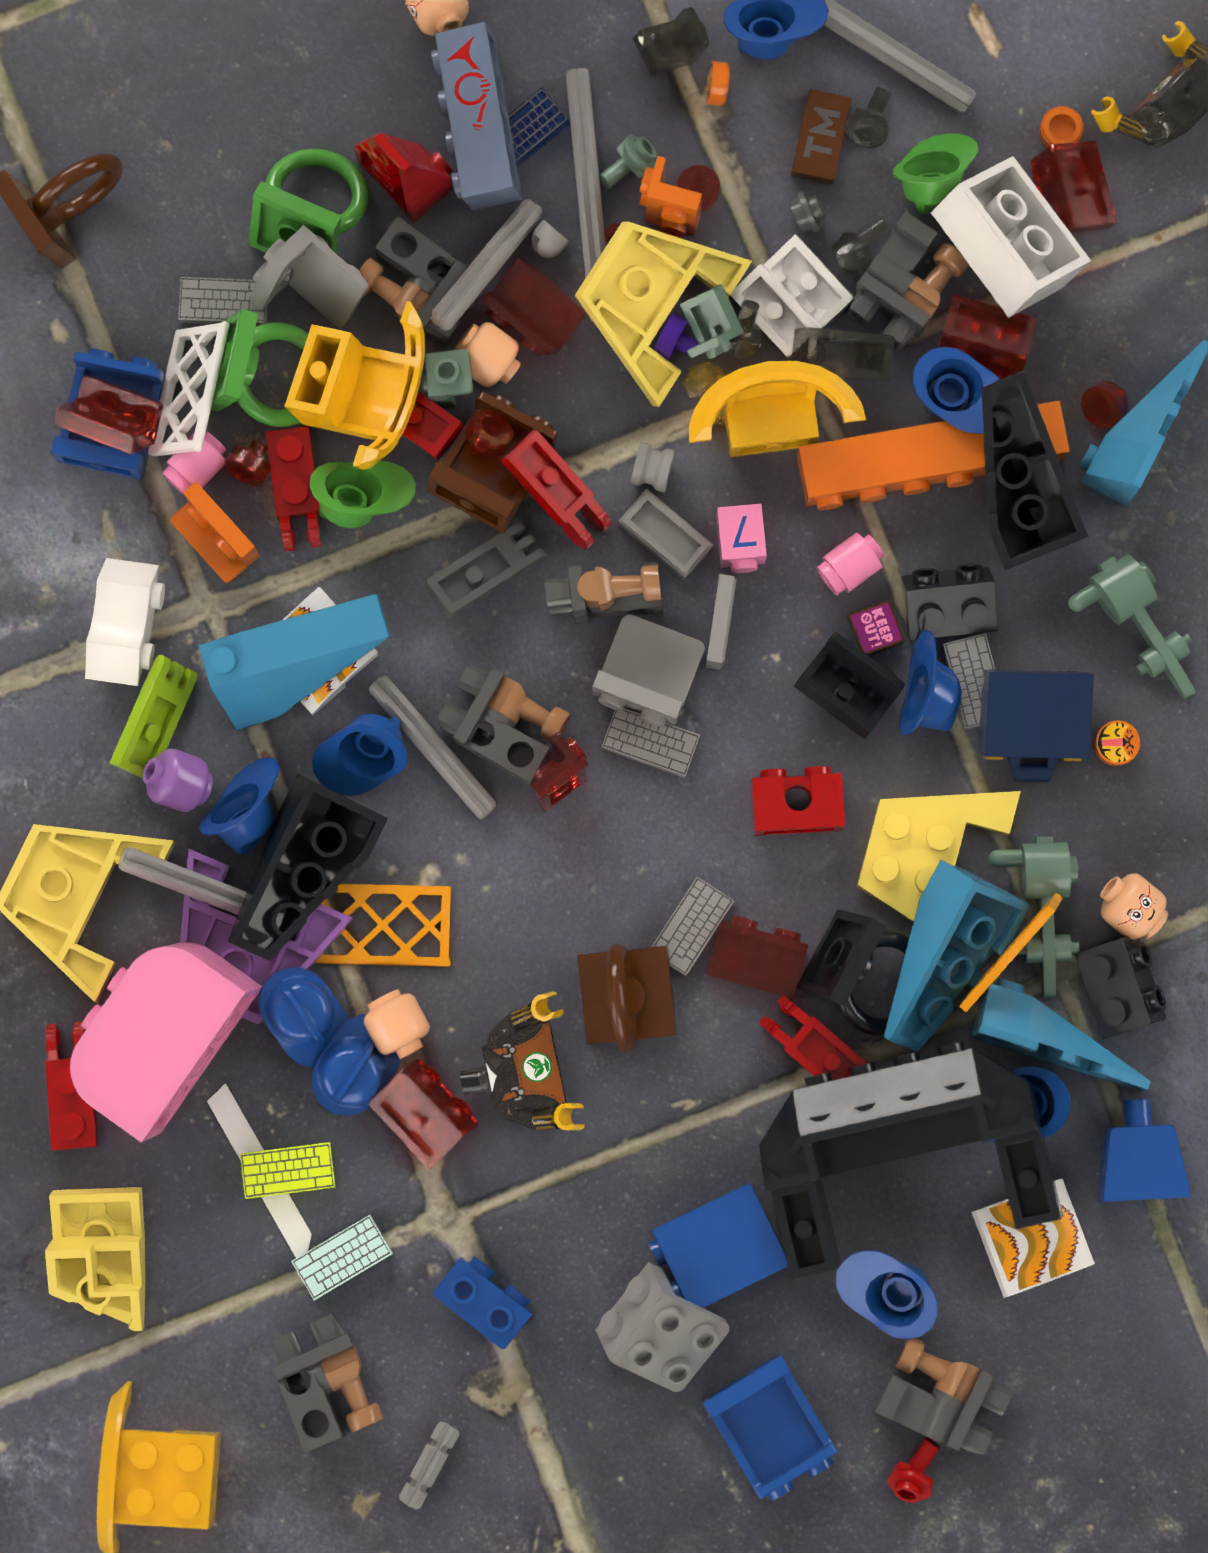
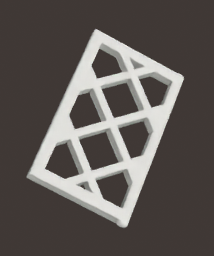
M228 322L175 331L148 454L162 456L202 451L230 324ZM216 336L213 352L209 356L205 347ZM186 340H191L193 346L182 358ZM199 356L203 365L190 380L186 371ZM207 377L203 396L199 399L196 390ZM180 380L183 389L172 402L176 383ZM189 399L193 409L180 423L176 414ZM197 421L193 440H188L186 433ZM170 424L173 433L163 443L166 427Z

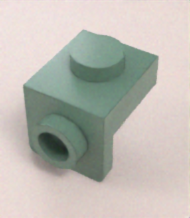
M722 284L680 304L698 341L696 346L687 350L690 358L704 352L708 359L716 357L732 349L729 340L744 333Z
M460 349L425 354L426 370L422 371L421 377L425 396H428L441 408L456 406L455 396L471 394L473 392L471 358L468 350Z

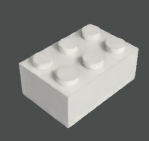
M1014 156L959 183L931 212L1008 318L1062 289L1091 261Z

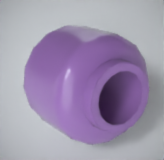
M168 748L162 751L156 758L150 759L143 772V781L146 783L147 794L151 801L179 812H189L197 806L203 805L212 790L213 778L209 773L206 762L202 758L177 749Z

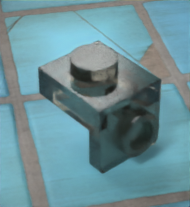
M693 7L683 9L673 21L639 30L632 38L651 76L693 64L710 45L706 28L699 20Z

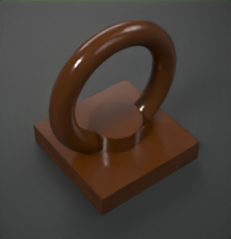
M93 155L59 172L36 194H33L26 185L6 170H3L0 173V195L36 250L63 269L76 260L56 228L64 224L65 221L84 213L106 197L119 182L123 173V165L121 160L115 155ZM103 172L98 180L76 197L57 206L54 204V201L64 191L77 182L93 174Z
M613 944L607 952L577 955L587 1045L616 1042L617 1047L622 1052H631L634 1050L638 1039L677 1035L668 945L626 949L621 944Z

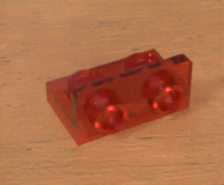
M1096 140L1053 144L1031 160L1032 176L1037 189L1070 233L1109 229L1118 223Z
M518 258L493 292H486L481 299L490 307L487 314L494 321L505 328H508L511 324L523 334L520 341L539 356L543 352L548 355L558 354L588 315L582 306L523 258Z
M953 294L938 348L950 347L959 349L1002 379L1024 369L1038 318L1021 313L1008 318L1000 307Z
M86 375L82 377L78 398L56 408L53 424L128 454H133L155 444L163 404L160 401L103 379Z
M558 732L550 737L553 751L561 763L557 764L555 760H552L533 775L536 782L530 785L535 801L544 812H547L587 781L585 767L588 766V763L585 760L587 759L585 753L572 737L564 741Z
M732 915L731 922L722 920L706 975L793 999L803 960L808 949V944L800 942L801 934L781 928H775L774 934L756 930L758 922Z
M420 1059L415 1060L402 1069L368 1103L428 1170L433 1168L479 1124L473 1117L472 1110L468 1104L462 1099L455 1097L442 1083L439 1073L433 1067L424 1064Z

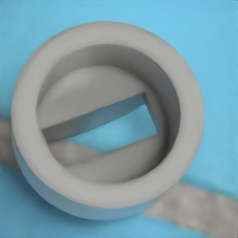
M542 220L535 228L531 237V245L534 251L545 258L557 256L570 242L545 220Z

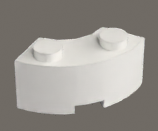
M106 558L97 579L93 618L86 640L85 679L138 686L143 669L150 670L155 652L154 644L149 643L155 609H162L165 595V584L158 583L159 565Z

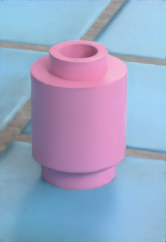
M206 432L201 452L173 454L166 462L168 467L163 471L162 475L182 494L195 482L203 488L227 463L222 456L226 448L213 435ZM194 433L189 437L188 440H193Z
M856 532L823 556V563L817 566L816 570L828 588L837 596L844 590L849 593L882 568L879 559L884 556V553L872 536L868 534L863 538Z

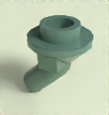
M632 134L627 135L624 141L616 148L621 158L599 174V180L603 187L610 189L631 171L638 178L642 177L646 167H655V158L657 157L655 148L645 137L641 136L638 138Z

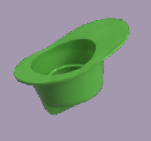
M962 134L933 136L913 147L904 159L892 169L893 177L902 182L905 197L915 203L919 214L926 215L962 182L964 171L974 161L979 152L978 144L971 137Z
M379 461L372 468L365 470L354 467V462H330L317 467L310 477V489L315 499L319 502L320 517L328 519L339 527L348 529L360 528L368 524L374 515L401 510L410 504L416 490V483L412 474L402 466L387 461Z

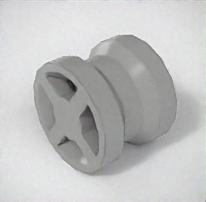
M641 442L630 484L636 486L644 483L654 486L656 491L665 493L676 450L667 448L663 451L654 450L649 443Z

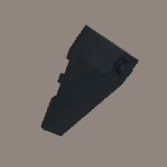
M1024 370L981 387L988 529L1004 570H1007L1088 537V534Z
M297 774L277 814L228 942L269 961L307 922L306 919L325 899L328 900L338 890V885L354 869H358L369 858L388 818Z

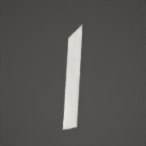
M225 1083L207 1100V1103L239 1159L240 1153L264 1151ZM282 1194L262 1197L295 1257L297 1258L308 1252L312 1234L290 1195Z

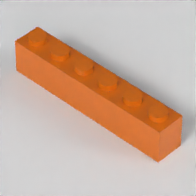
M1060 401L1037 404L1059 462H1064L1070 453ZM946 421L799 446L796 456L806 507L817 505V510L820 511L839 508L844 505L843 500L860 497L861 503L880 501L887 498V492L903 490L904 495L921 494L929 491L930 485L947 482V487L949 488L966 486L974 482L973 477L985 475L984 434L966 433L953 427Z

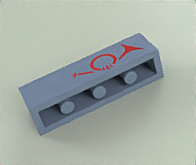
M486 22L435 33L437 49L431 51L435 72L437 76L442 75L444 90L438 91V98L444 117L449 116L451 131L445 132V140L450 157H456L458 172L452 173V182L457 198H463L472 211L523 200L494 34Z

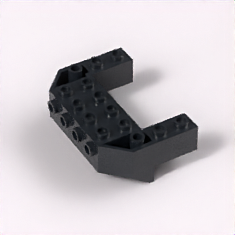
M963 1041L937 1047L938 1056L921 1060L919 1052L893 1057L894 1067L876 1070L875 1062L848 1068L850 1077L833 1081L831 1072L804 1078L806 1087L792 1090L759 1144L764 1186L766 1191L771 1190L791 1280L838 1269L841 1264L821 1178L969 1143L985 1142L994 1139L1015 1229L1061 1220L1063 1212L1031 1082L977 1048L965 1050Z

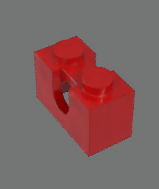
M830 766L804 768L805 776L787 777L786 769L761 770L760 777L752 778L751 780L754 836L843 831L845 828L842 773H831ZM792 789H802L809 796V806L801 811L793 810L787 805L785 794Z

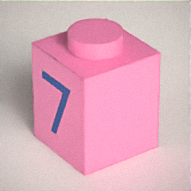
M762 503L717 507L716 521L721 568L731 567L732 573H748L758 570L757 565L765 564L767 557Z

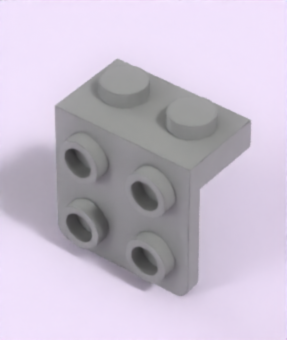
M303 225L286 242L279 238L267 250L263 257L266 262L257 270L252 278L256 285L249 300L260 310H263L289 285L334 326L343 328L349 322L367 291L368 283L356 267L347 264L330 249L328 243L322 237L315 235Z
M625 615L620 622L602 671L599 670L592 686L593 695L599 697L598 702L611 709L623 711V708L626 707L641 713L639 718L650 724L664 727L668 723L676 726L704 654V644L700 640L635 615Z
M648 1262L639 1275L629 1282L626 1291L614 1307L603 1315L599 1326L596 1328V1333L610 1362L673 1392H679L686 1387L728 1334L730 1328L724 1318L675 1295L663 1269Z

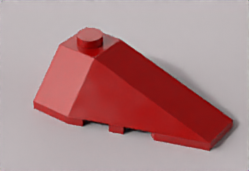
M380 132L360 141L354 146L358 163L413 223L453 190L451 176L449 175L453 171L450 165L438 152L435 151L431 155L421 144Z

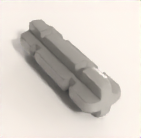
M439 1422L430 1437L433 1439L431 1444H426L410 1474L412 1480L410 1483L406 1482L399 1495V1500L413 1509L418 1510L421 1508L428 1495L426 1492L427 1488L433 1486L449 1455L446 1453L448 1448H453L459 1436V1431L455 1427L445 1422Z

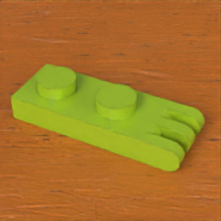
M162 654L154 659L109 762L110 764L143 779V772L148 761L156 758L162 751L166 750L196 683L197 673L189 668L184 669L183 665L176 661L171 662L170 658Z

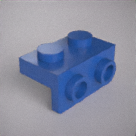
M474 1256L470 1262L460 1257L434 1290L433 1294L500 1349H505L533 1314L526 1308L531 1300L511 1284L504 1291L491 1280L495 1272Z

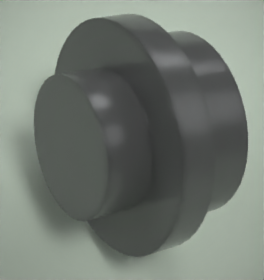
M804 190L798 192V198L789 203L803 233L813 230L815 233L821 231L822 228L819 221L826 219V216L817 196L808 197Z

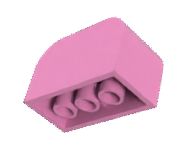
M176 943L143 953L132 963L128 970L122 967L115 974L107 987V990L111 992L109 998L102 1007L98 1004L95 1005L81 1024V1027L86 1031L76 1044L70 1063L71 1078L76 1091L87 1104L141 1143L161 1134L263 986L208 947L197 943Z

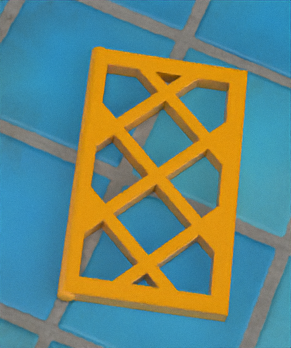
M338 885V890L335 893L350 894L355 900L343 914L351 916L361 906L378 925L359 943L345 929L341 934L354 948L347 955H324L323 953L315 964L449 967L451 965L449 958L451 886ZM373 894L396 895L402 903L382 920L365 901ZM420 895L442 896L441 911L431 921L412 903ZM326 899L321 903L326 906ZM408 908L425 926L405 944L388 925ZM441 921V931L439 932L435 926ZM383 930L401 948L394 956H370L364 949ZM430 931L440 941V957H417L410 949Z
M1055 893L977 984L967 993L959 1006L962 1010L967 1012L1051 917L1062 900L1060 894Z

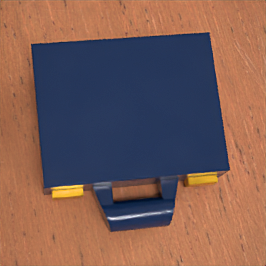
M984 670L978 753L983 755L984 759L1003 760V757H1007L1012 779L1018 782H1049L1053 777L1058 758H1061L1063 761L1089 759L1094 674L1078 671ZM1020 757L1045 758V764H1020Z

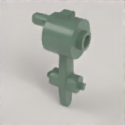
M1125 554L1118 560L1111 556L1096 565L1099 572L1088 579V586L1070 597L1068 601L1069 608L1074 612H1080L1098 601L1104 612L1118 625L1131 617L1149 647L1138 655L1140 664L1135 667L1137 672L1141 676L1147 673L1151 678H1154L1164 671L1183 699L1193 695L1195 689L1179 663L1180 660L1190 654L1188 645L1192 643V639L1187 633L1181 636L1176 631L1163 638L1145 610L1147 606L1157 600V594L1153 586L1156 584V580L1149 567L1142 561L1138 563L1129 554Z
M1034 836L1035 843H1021L1020 849L992 851L989 855L991 866L995 868L1019 867L1022 898L1038 899L1039 911L1055 893L1060 894L1062 898H1069L1071 883L1078 882L1077 857L1070 856L1067 842H1053V836ZM1053 913L1039 929V935H1034L1017 954L1024 955L1025 963H1040L1043 998H1056V962H1071L1072 953L1079 952V942H1071L1070 934H1055Z

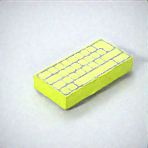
M330 1142L240 1153L245 1199L336 1188Z

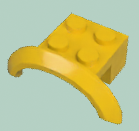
M406 301L400 320L405 333V355L366 347L351 332L312 324L285 403V407L303 425L375 440L368 446L359 445L353 466L361 470L372 468L395 448L407 426L415 405L424 365L425 335L422 321L410 301Z
M767 361L740 368L720 378L704 393L694 409L689 424V443L712 440L713 422L722 407L730 458L798 449L799 446L818 443L819 431L814 403L817 390L826 395L837 406L842 414L844 423L864 421L866 416L862 402L854 390L838 375L821 366L799 361Z
M127 1381L112 1395L105 1420L97 1497V1538L99 1549L103 1553H119L120 1541L117 1536V1524L209 1529L215 1524L221 1432L190 1430L166 1432L124 1429L128 1408L131 1405L133 1381Z

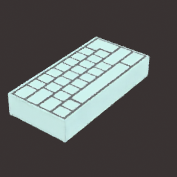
M368 1215L291 1262L313 1300H316L391 1256L393 1253L372 1216Z

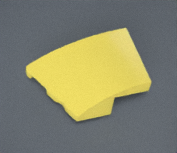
M142 1187L53 1190L49 1195L53 1239L45 1250L49 1294L67 1302H77L85 1310L99 1316L105 1314L128 1324L129 1329L133 1331H142L145 1319V1231Z

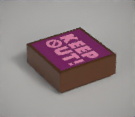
M890 600L856 611L847 616L858 647L868 656L903 644L905 641Z

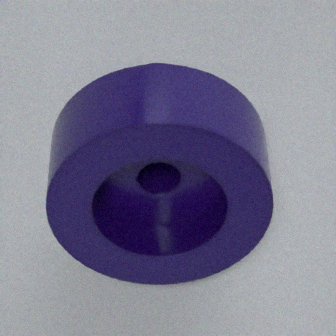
M673 313L666 323L654 350L670 361L677 350L689 355L687 350L696 346L698 341L685 334L689 326L688 321Z

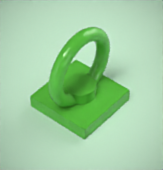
M323 149L299 150L281 158L270 170L266 181H261L253 194L249 246L266 253L279 238L286 242L305 225L312 233L322 237L328 243L330 249L337 254L339 234L353 228L361 220L368 206L369 190L362 172L344 156ZM308 166L325 167L337 172L347 181L352 192L351 202L348 208L339 215L282 190L283 182L297 169Z
M240 309L223 321L228 322L230 326L211 411L219 412L237 401L239 406L250 417L263 424L274 427H290L301 424L288 409L278 410L262 404L252 394L249 386L253 381L258 366V346L272 340H283L296 345L303 351L309 333L287 323H267L256 327L258 313Z

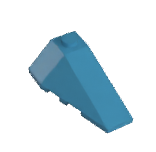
M1203 340L1105 435L1099 447L1092 443L1090 444L1079 465L1080 468L1086 470L1080 482L1081 484L1125 506L1129 505L1141 488L1166 438L1164 436L1181 408L1180 402L1186 396L1208 352V341Z
M373 594L242 631L198 646L210 687L236 730H240L281 717L291 710L292 706L324 686V683L346 667H350L390 638L391 635L379 594Z
M940 860L919 899L884 1038L893 1043L919 1051L953 1012L952 1001L967 984L974 987L983 977L979 970L995 952L1001 956L1011 944L1031 905L969 871Z
M999 979L997 985L991 984L983 993L970 1038L1141 1092L1149 1089L1150 1080L1036 998L1023 994L1025 988L1023 985Z

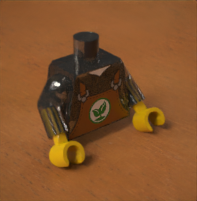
M1177 21L1174 23L1180 31L1177 36L1167 38L1163 34L1162 39L1175 56H1185V58L1175 66L1131 114L1125 113L1121 115L1114 98H1102L1101 102L1105 110L1101 112L1091 110L1102 132H1111L1118 129V132L1159 148L1187 133L1208 111V47L1202 42L1196 41L1183 22Z
M555 991L537 995L531 1003L510 1012L488 1033L487 1044L481 1047L485 1066L459 1071L464 1097H470L491 1092L494 1109L501 1110L502 1115L507 1121L534 1131L554 1129L582 1130L585 1124H574L571 1114L576 1108H584V1105L581 1103H567L550 1023L551 1019L561 1017L564 1011L563 1009L554 1012L549 1010L547 1005L548 999L557 995Z

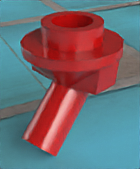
M924 1438L908 1464L901 1461L894 1465L888 1477V1485L894 1491L897 1498L905 1502L916 1503L931 1496L933 1479L926 1475L924 1471L940 1449V1446L932 1439Z

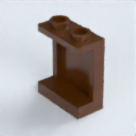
M480 392L472 414L442 463L437 462L431 471L427 492L496 530L505 533L529 492L503 465L501 460L534 429L544 437L553 449H555L558 433L545 419L536 415L529 417L514 409L513 404L506 398L496 394L490 396L485 392Z

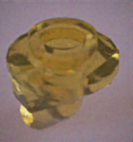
M702 362L688 369V375L683 378L682 383L689 398L697 396L702 398L704 393L713 384L724 377L725 373L723 367L713 366L712 362ZM721 410L715 418L713 426L723 422Z

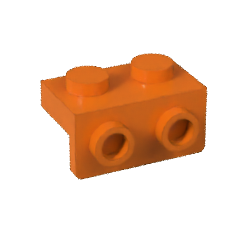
M658 156L654 168L646 167L640 186V193L642 194L639 205L645 207V221L660 225V230L667 234L672 232L677 236H685V233L695 235L700 220L702 193L666 184V158Z

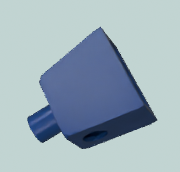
M1151 1099L1123 1100L1125 1127L1107 1128L1104 1130L1098 1202L1191 1197L1174 1125H1152Z

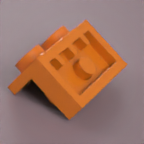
M195 482L183 492L188 503L170 518V522L224 583L229 584L254 563L260 555L251 541L205 490Z

